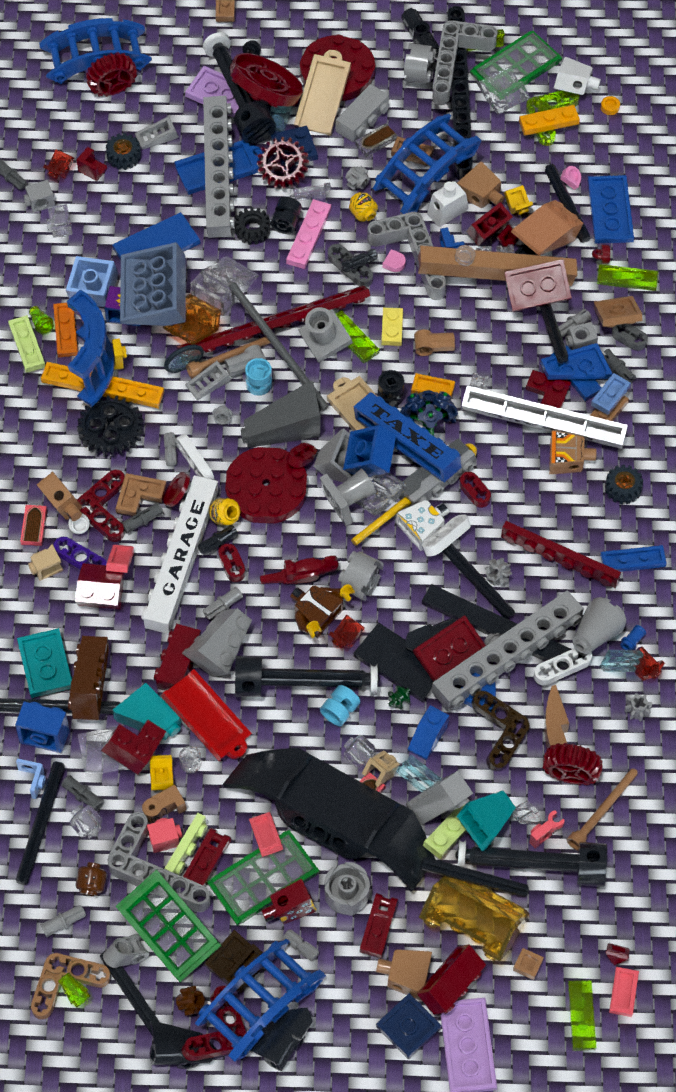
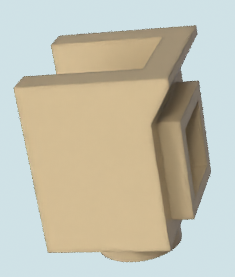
M53 544L47 550L44 549L32 554L30 557L31 562L28 563L32 575L36 574L39 581L63 571L60 565L61 560Z
M383 750L374 757L369 758L362 774L366 776L371 770L377 768L381 773L375 785L379 787L395 775L400 764L393 755H389Z

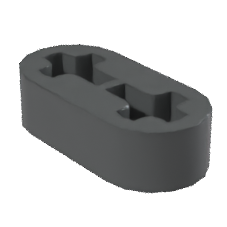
M626 323L612 328V336L615 340L635 351L645 349L648 336L640 329Z

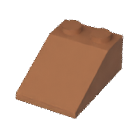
M553 200L543 204L513 228L511 232L540 256L574 242L583 222L575 214L567 210L562 203Z

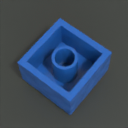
M380 425L351 431L343 470L354 475L360 469H363L368 477L389 473L396 434Z
M23 702L15 724L21 744L62 754L70 731L66 712L62 709L44 707L37 702Z

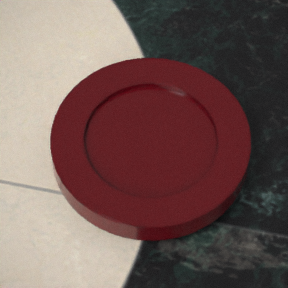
M180 472L171 481L164 495L163 502L165 505L173 507L182 499L190 482L188 474Z

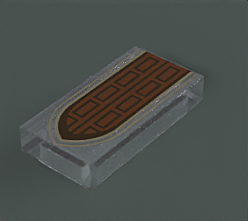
M385 123L357 139L355 145L368 157L396 141L397 134Z

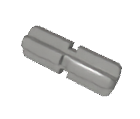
M173 432L165 433V462L167 466H175L177 464L175 434Z
M289 929L284 934L283 940L288 939L290 941L289 945L295 950L299 949V953L308 960L314 961L319 955L318 949L307 941L304 942L303 938L293 930Z

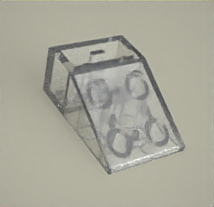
M225 256L203 269L190 283L191 297L224 316L238 300L229 288V285L235 282L244 293L258 278L259 274Z

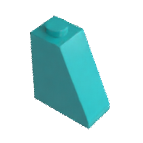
M147 683L143 684L113 709L114 719L117 722L137 730L147 720H150L166 731L162 738L163 740L170 736H175L182 727L181 718Z
M504 790L466 803L458 813L457 818L481 851H484L497 836L516 807Z

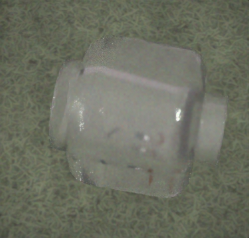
M362 735L357 736L355 739L351 736L343 746L346 749L344 752L345 759L357 768L365 767L369 758L376 755L374 753L375 746Z
M79 805L71 812L73 817L70 819L69 824L80 837H88L90 839L102 829L103 818L93 806L86 805L82 807V805Z

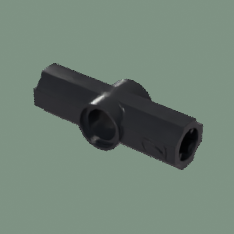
M406 9L401 18L412 35L413 43L433 46V49H437L438 55L439 45L430 32L429 24L422 20L416 9Z

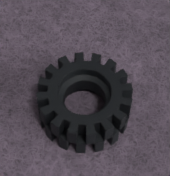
M250 207V211L245 208L244 213L240 211L239 216L236 215L235 233L239 240L242 239L243 243L248 241V245H252V242H255V245H257L259 240L263 243L264 238L267 239L269 237L270 220L269 215H266L264 210L261 212L260 208H257L255 211L254 207ZM249 223L260 225L257 229H248L245 226Z

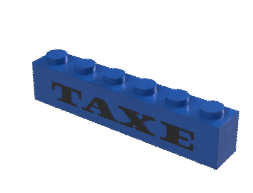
M370 392L353 406L355 419L367 428L380 425L395 433V448L444 483L462 468L461 456L456 449L448 447L443 440L431 435L426 428H421L412 418L404 416L396 407L387 404L382 397H377Z

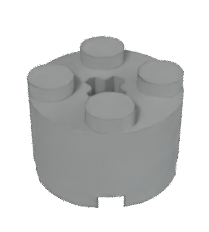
M409 43L408 49H411V52L406 54L404 75L406 77L404 81L428 84L434 78L435 68H432L433 60H436L437 49H433V46Z
M353 551L348 559L349 565L346 570H342L338 581L341 582V588L346 584L351 585L355 591V594H351L366 601V595H372L380 580L381 575L378 574L379 568L383 570L384 563L360 551Z
M352 862L333 866L327 872L324 882V896L328 906L337 913L349 916L355 915L365 907L370 894V881L365 869Z

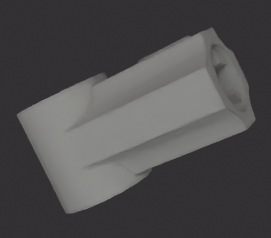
M252 345L244 353L225 359L224 363L229 376L232 377L245 372L247 363L252 359L262 358L266 360L260 346Z

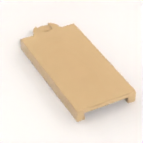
M328 50L324 56L314 54L294 127L298 128L307 125L310 131L332 135L351 69V62L343 61L340 52Z
M360 376L353 380L342 377L333 383V392L327 395V401L348 426L355 431L367 427L355 419L353 406L370 392L375 393Z

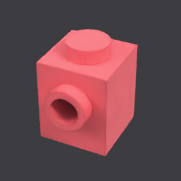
M161 818L155 823L147 825L153 853L172 849L179 845V838H182L180 825H175L173 818Z

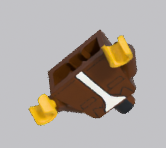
M349 584L344 585L342 588H319L312 586L306 593L298 587L295 588L290 598L297 602L294 606V618L298 629L310 634L311 638L315 636L318 638L343 611L342 599L345 598L346 601H350L351 597L349 594H355L352 586Z

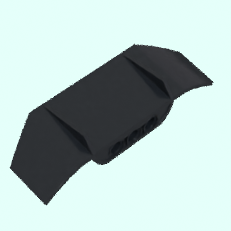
M300 748L275 749L247 754L223 783L224 787L251 790L276 801L275 806L279 817L287 826L344 858H359L365 855L366 852L385 863L410 891L416 888L427 872L420 867L423 857L435 859L434 854L423 846L427 837L413 810Z

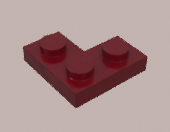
M532 370L526 390L542 395L543 399L540 404L561 409L571 382L563 379L548 380L545 373Z

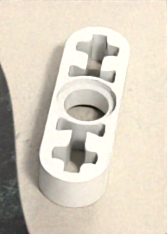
M182 434L175 438L178 449L196 475L214 480L210 467L186 434Z
M458 515L452 518L422 543V547L426 556L439 554L471 527L467 515Z
M574 648L536 666L534 680L540 685H548L584 669L591 663L592 652L584 654ZM581 654V656H586L585 660H583L582 658L578 659V655ZM564 661L569 665V668L561 670L557 667V663ZM540 671L548 673V676L546 678L544 675L540 676Z

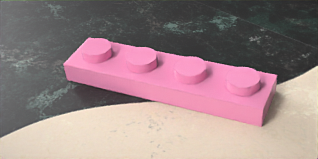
M315 199L312 200L287 256L286 264L302 269L306 268L330 214L331 204Z

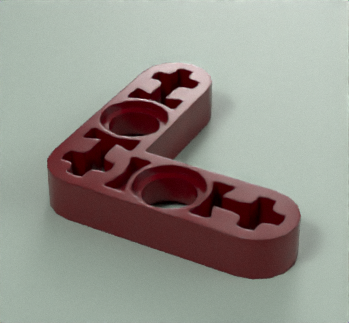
M116 469L108 472L77 499L81 506L82 504H89L90 510L87 507H83L80 509L81 513L86 515L89 523L111 542H118L124 537L122 523L102 507L122 488L125 475L122 471ZM114 478V479L117 480V479L119 478L120 481H119V482H117V481H114V482H113L112 479ZM103 489L107 492L106 495L102 497L96 496L95 493L97 490ZM98 515L106 517L103 522H96L94 519ZM110 527H111L113 530H117V529H118V532H119V533L113 532V533L111 534V529H110Z
M218 986L213 991L210 997L211 1003L226 986ZM226 1001L215 1015L232 1031L237 1028L234 1033L238 1037H243L246 1034V1030L241 1016ZM223 1015H232L235 1022L233 1024L227 1023ZM219 1031L188 1038L182 1046V1054L189 1061L230 1054L233 1050L232 1043ZM212 1039L217 1040L220 1043V1049L215 1050L211 1048L209 1041ZM191 1045L193 1048H199L196 1053L194 1050H189Z

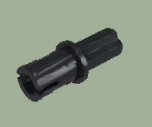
M229 525V527L218 533L214 532L212 537L198 545L200 553L206 555L214 549L221 547L238 536L237 530H232L234 526Z

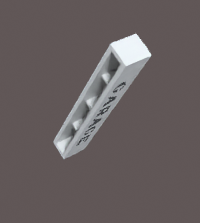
M470 386L466 388L462 408L466 411L547 431L556 430L580 435L585 440L620 449L623 448L628 426Z
M194 475L192 482H189L186 490V499L182 500L180 504L179 518L176 517L174 521V533L169 535L167 541V553H163L161 558V570H157L155 574V587L149 591L148 607H144L141 619L144 620L146 629L169 634L199 550L198 545L202 541L210 518V506L216 500L219 492L218 481Z

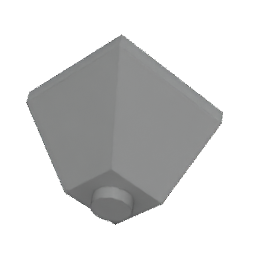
M341 429L320 449L314 467L323 475L327 473L330 479L342 483L353 476L343 470L350 433L345 429Z

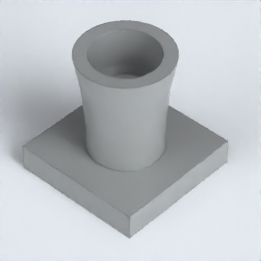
M322 307L312 309L305 318L306 325L298 329L318 363L353 343L333 309L330 311Z
M360 469L337 487L327 473L320 477L325 497L346 527L353 523L349 506L376 494L371 480L363 469Z

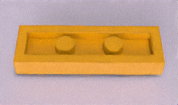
M574 105L519 116V123L524 136L573 126L580 122Z

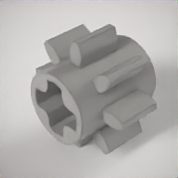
M362 166L350 168L346 174L347 186L353 190L364 189L370 180L367 175L368 170Z
M504 558L490 560L491 566L485 568L486 578L492 580L494 585L508 582L507 577L512 575V572H510L511 564L504 562Z
M635 693L633 698H627V706H625L624 711L629 712L630 719L634 718L642 721L644 715L646 717L650 716L651 711L649 709L652 707V702L647 701V695L642 696Z

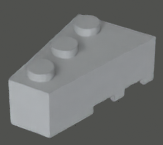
M238 608L221 611L209 623L201 636H197L194 640L195 642L188 649H185L182 654L210 676L226 675L231 669L252 619Z
M456 771L440 779L406 804L409 809L414 811L420 825H423L445 811L449 813L469 802L467 797L472 795L473 792L459 771Z

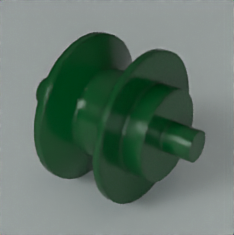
M396 685L395 693L388 692V705L403 709V702L410 703V689Z

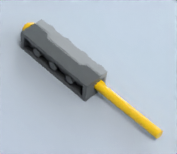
M460 439L451 443L448 447L454 448L460 453L462 468L444 483L429 471L420 467L397 485L396 496L400 501L351 539L352 543L357 546L403 508L411 507L424 500L429 501L433 496L440 495L447 485L454 484L460 475L464 472H469L474 467L477 448L470 443L464 444Z

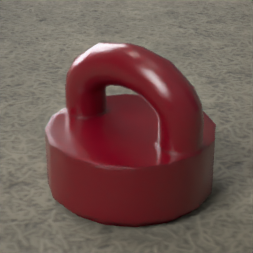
M601 244V249L593 250L592 256L600 259L601 264H609L610 245Z

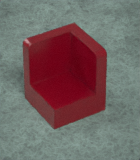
M88 146L76 159L78 172L95 181H98L107 170V165L95 160L94 150Z

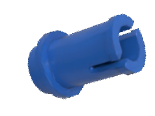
M640 625L634 626L627 637L621 639V647L627 652L634 651L636 644L646 635L645 629Z

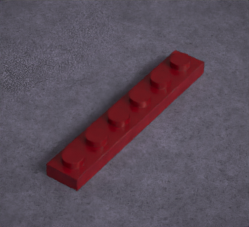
M505 521L501 537L508 543H515L522 546L528 552H535L542 555L546 560H553L566 569H573L584 577L593 578L600 581L604 586H611L616 589L621 576L620 571Z

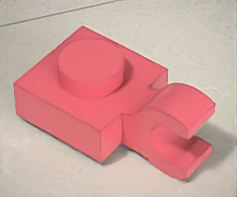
M556 810L548 815V820L543 825L537 824L531 830L529 843L535 849L551 837L555 830L563 827L564 819L559 822L553 821V818L557 815Z

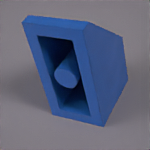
M430 705L417 726L408 751L427 761L448 727L449 715Z

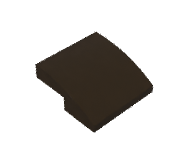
M234 929L222 942V946L203 965L228 985L235 978L234 975L243 965L247 967L263 952L256 945H251ZM260 970L253 974L252 977L254 978ZM244 982L236 992L240 994L247 984Z

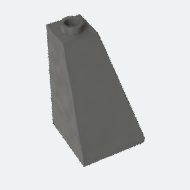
M313 381L307 382L244 420V428H241L242 441L246 440L247 448L320 437V411Z

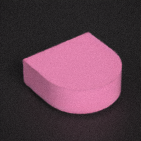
M569 166L563 170L560 179L575 190L580 185L581 173L576 167Z
M391 249L383 262L382 268L392 272L403 270L406 264L405 256Z

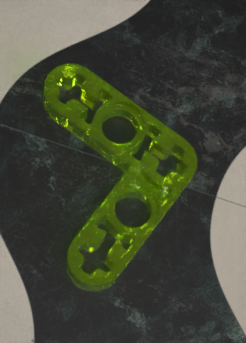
M562 90L532 97L527 100L526 113H536L534 106L538 108L537 112L570 105L576 107L579 103V94ZM554 100L558 104L550 105L548 104V101ZM555 129L546 131L547 136L544 135V132L535 133L539 143L544 146H550L555 142Z

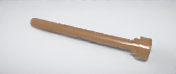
M265 336L201 363L199 361H192L186 364L187 372L190 378L193 379L216 361L222 363L225 359L244 353L252 345L262 347L271 342Z
M630 769L584 826L569 835L566 840L573 849L578 851L579 842H586V836L637 776L638 772L636 769Z

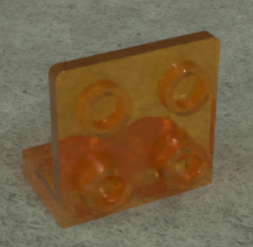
M188 294L186 296V322L163 326V329L194 345L219 330L221 310L192 294Z

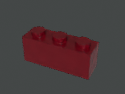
M176 623L174 631L171 630L169 632L167 640L169 645L167 649H163L161 654L162 664L160 668H156L154 673L157 689L164 691L170 689L190 673L194 662L183 655L182 652L195 642L194 640L197 636H201V630Z
M470 944L458 946L418 991L417 995L433 1014H447L455 1007V1001L467 993V987L481 976V971L486 964Z

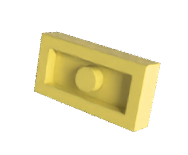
M383 307L381 345H402L403 308Z

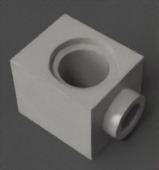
M48 180L25 186L26 195H23L26 206H30L33 213L55 206L54 194Z
M592 322L569 327L565 341L566 345L569 348L571 347V350L597 343L598 336Z

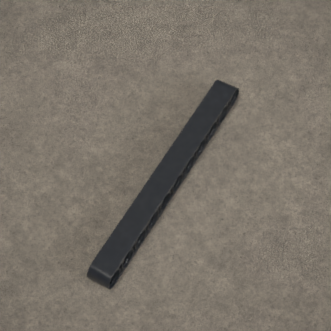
M459 6L450 7L447 13V21L465 22L464 10ZM458 47L450 92L452 128L465 139L471 138L467 50L466 48ZM453 139V146L455 147L459 143ZM473 157L459 164L454 162V174L458 180H461L472 170Z

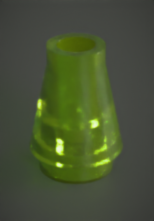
M38 306L31 307L29 315L32 318L36 331L41 334L51 332L54 327L53 319Z
M69 972L58 980L70 1004H74L76 1008L91 997L88 993L89 989L71 976Z

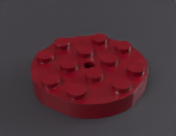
M337 34L322 37L312 42L306 48L300 60V77L304 86L314 54L324 56L328 50L340 52L343 61L351 62V69L341 101L357 98L371 84L375 76V59L370 49L360 40Z
M240 53L234 57L230 65V73L234 83L250 93L253 99L258 101L262 99L273 107L294 106L298 103L303 93L302 84L294 74L267 58L251 53Z
M256 447L243 452L232 461L226 473L225 494L226 498L235 500L240 506V517L253 523L275 524L289 519L301 509L306 500L307 473L304 467L295 468L287 463L288 451L281 448Z

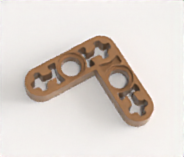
M59 953L50 954L45 960L31 1003L32 1013L38 1019H46L52 1014L63 979L102 988L110 982L109 969L103 964ZM59 960L61 966L67 967V973H65V968L61 966L53 969L51 963ZM76 965H81L84 967V972L79 976H75L71 973L72 968ZM89 968H91V973L99 975L100 971H102L105 978L101 977L100 981H98L96 976L89 974V978H87ZM46 981H53L55 983V988L52 991L43 990L42 987ZM42 996L46 997L45 1006L47 1009L39 1012L37 1006L42 1005Z

